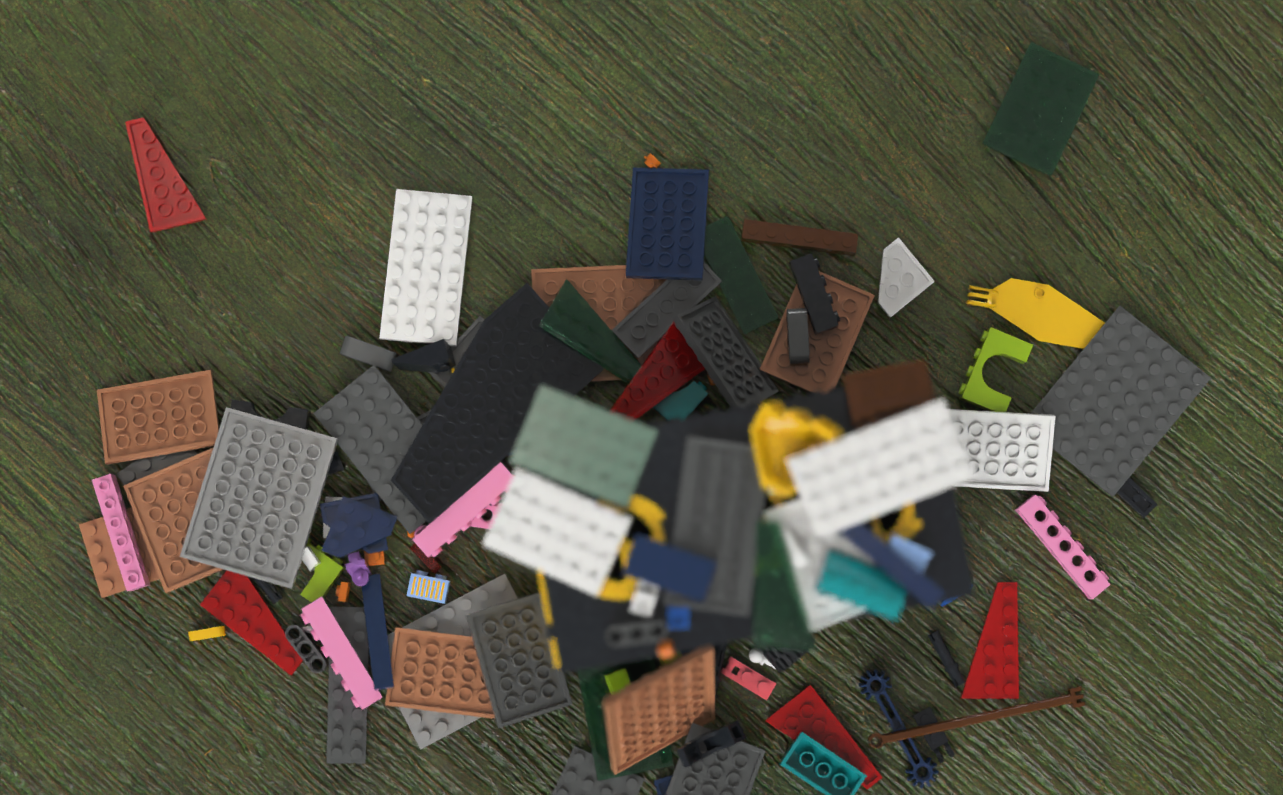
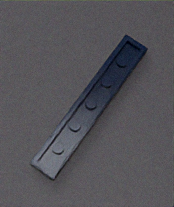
M857 523L838 531L930 609L945 594V592L862 523Z
M380 574L369 575V581L362 586L374 690L376 691L394 688Z

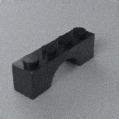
M239 400L231 401V409L261 417L257 413L254 403ZM289 407L283 416L273 421L308 430L311 411Z

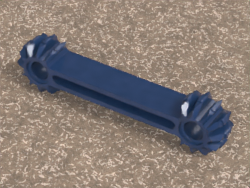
M874 669L872 675L867 670L868 678L865 676L860 677L865 681V683L858 684L859 687H865L860 693H867L865 697L867 700L872 695L874 696L893 732L906 729L885 691L886 687H892V684L885 683L890 680V677L883 678L885 675L884 671H881L878 675V670ZM873 680H878L880 683V688L876 691L870 688ZM881 694H883L894 715L893 718H890L879 698ZM909 738L907 741L917 757V762H914L903 740L898 741L911 765V769H905L906 773H911L907 780H913L912 785L914 787L918 782L921 789L924 787V782L930 787L931 783L929 780L931 779L935 782L937 780L932 775L939 774L938 770H932L937 764L935 762L930 764L931 757L926 758L924 762L913 740ZM921 766H924L927 770L923 777L917 775V770Z

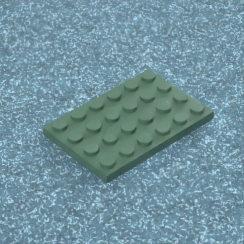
M541 385L509 462L627 509L658 430Z

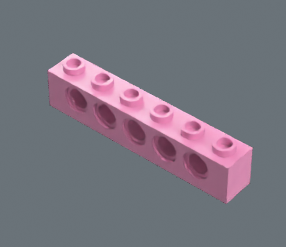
M108 474L93 479V486L126 590L134 591L149 586L150 582L116 475Z
M1032 495L1015 511L1087 598L1094 599L1110 586V583L1107 581L1109 577L1102 570L1099 571L1095 565L1097 563L1090 555L1086 556L1081 543L1077 540L1074 541L1070 536L1072 534L1065 525L1062 527L1058 522L1059 517L1057 514L1047 509L1046 501L1040 495ZM1038 510L1043 513L1042 521H1037L1035 518V513ZM1050 525L1056 529L1054 536H1050L1047 532ZM1063 540L1068 543L1066 551L1060 549V543ZM1075 555L1080 558L1078 566L1072 563V558ZM1088 570L1093 574V578L1090 581L1085 579V572Z

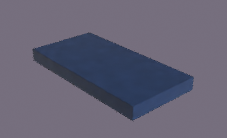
M636 534L623 575L703 602L717 562Z

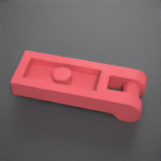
M730 656L727 660L728 664L725 668H722L721 673L767 700L776 683ZM735 666L740 668L737 675L731 673Z

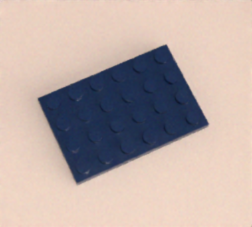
M633 168L626 278L703 281L709 170Z

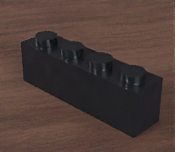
M811 253L790 261L791 271L804 306L807 309L815 335L837 328L840 318L837 311L832 309L833 299L831 294L825 290L824 286H827L824 276L819 274L818 268H820L817 257L814 258Z

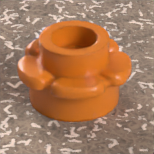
M651 153L647 157L644 156L646 159L644 163L649 168H658L661 164Z
M669 639L666 641L661 640L660 645L657 646L658 652L662 658L665 657L669 660L670 657L675 655L674 646Z

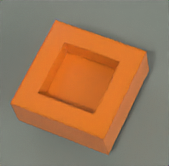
M364 551L365 561L368 566L385 565L384 551L372 554Z
M341 582V585H337L336 596L338 601L348 602L351 583Z

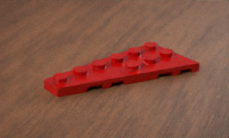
M143 117L126 121L150 232L153 233L207 220L146 119Z
M674 321L612 406L610 412L634 421L705 369L702 363L698 361L692 348L687 344L682 333L677 329Z
M226 570L201 602L200 606L292 676L303 660L287 640L283 627L279 624L249 576Z
M1017 582L996 583L960 699H1019Z
M811 685L807 686L765 720L793 740L801 732L805 733L867 775L861 784L867 790L883 778Z

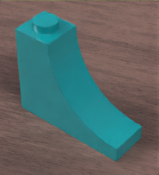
M693 381L686 388L671 393L653 408L666 420L673 417H680V420L687 419V416L708 395L706 392L707 387L700 381L698 383Z

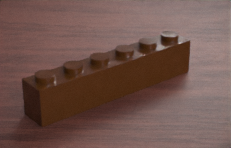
M744 219L741 242L849 256L856 254L858 234L747 219Z

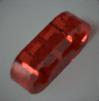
M416 543L410 546V549L433 573H436L442 567L432 555L427 557Z

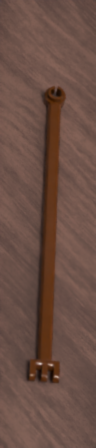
M1082 686L1069 688V694L885 734L872 733L869 735L868 741H872L873 737H877L878 742L876 744L869 742L868 744L870 747L878 749L883 744L1070 703L1072 708L1085 706V701L1077 702V699L1084 698V695H1076L1075 693L1081 691Z

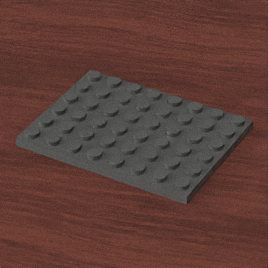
M1119 306L1030 414L1055 415L1052 449L1113 497L1209 382L1211 377L1123 307Z

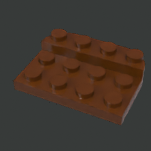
M925 359L843 375L851 421L857 431L935 402Z

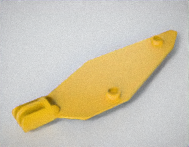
M1010 278L993 289L969 285V290L983 292L986 295L969 292L967 297L984 300V302L967 300L966 304L990 308L1041 342L1084 349L1105 324V322L1047 284Z

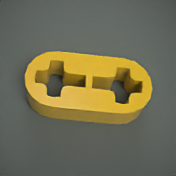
M225 626L190 631L188 635L189 641L225 636L226 632Z

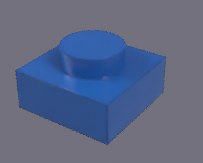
M668 607V629H689V607Z

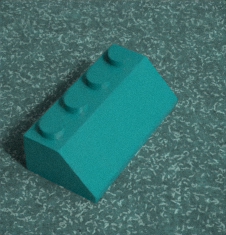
M831 549L828 551L814 588L895 621L898 619L907 591L904 586L886 571Z
M803 732L797 736L779 761L780 765L824 795H855L867 775Z

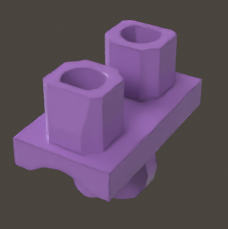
M359 552L348 554L349 563L345 564L354 584L357 586L367 584L369 575L372 574L370 567Z

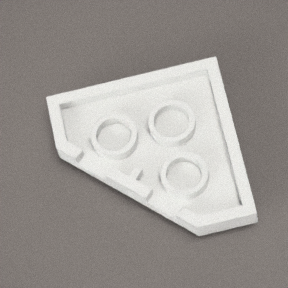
M899 237L883 250L878 295L879 306L891 318L935 282Z

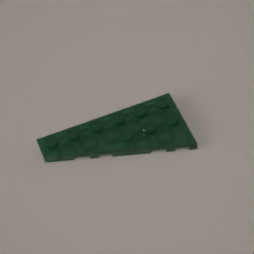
M566 279L539 326L629 384L642 365Z
M757 521L753 648L817 651L779 522Z

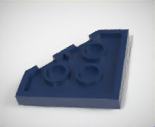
M377 493L350 498L381 510ZM341 500L320 504L323 523L328 527L332 525ZM386 538L380 539L361 549L369 554L387 551Z
M343 496L321 551L341 558L380 539H384L391 535L397 521V516Z

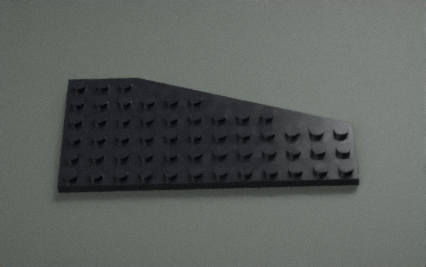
M526 283L482 322L391 481L430 524L515 449L541 385L574 397L600 374L604 368L530 285Z

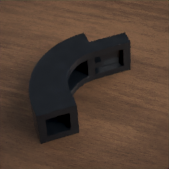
M737 720L683 744L682 747L677 749L684 768L717 751L736 745L746 739V736Z

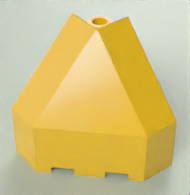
M778 401L764 403L750 429L762 490L772 487L775 493L790 498L797 491L786 459L838 440L844 431L826 418L820 417L819 420L811 418L809 412L795 407L791 411L783 408V403Z

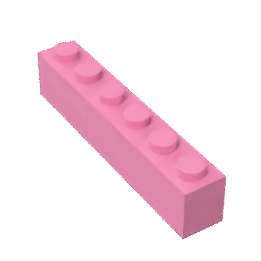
M500 462L412 540L427 557L431 555L436 557L443 550L441 547L446 542L451 544L457 538L455 534L460 530L463 532L472 525L471 520L475 517L478 519L487 512L485 510L490 504L494 506L502 499L500 495L507 490L513 475Z
M320 597L301 609L303 613L300 616L305 624L310 623L313 630L310 632L316 641L320 640L323 644L320 649L326 658L330 656L333 663L330 665L335 674H341L343 680L340 682L345 690L348 691L350 689L353 697H351V700L355 707L360 706L363 710L381 699L380 692L374 690V683L323 598Z

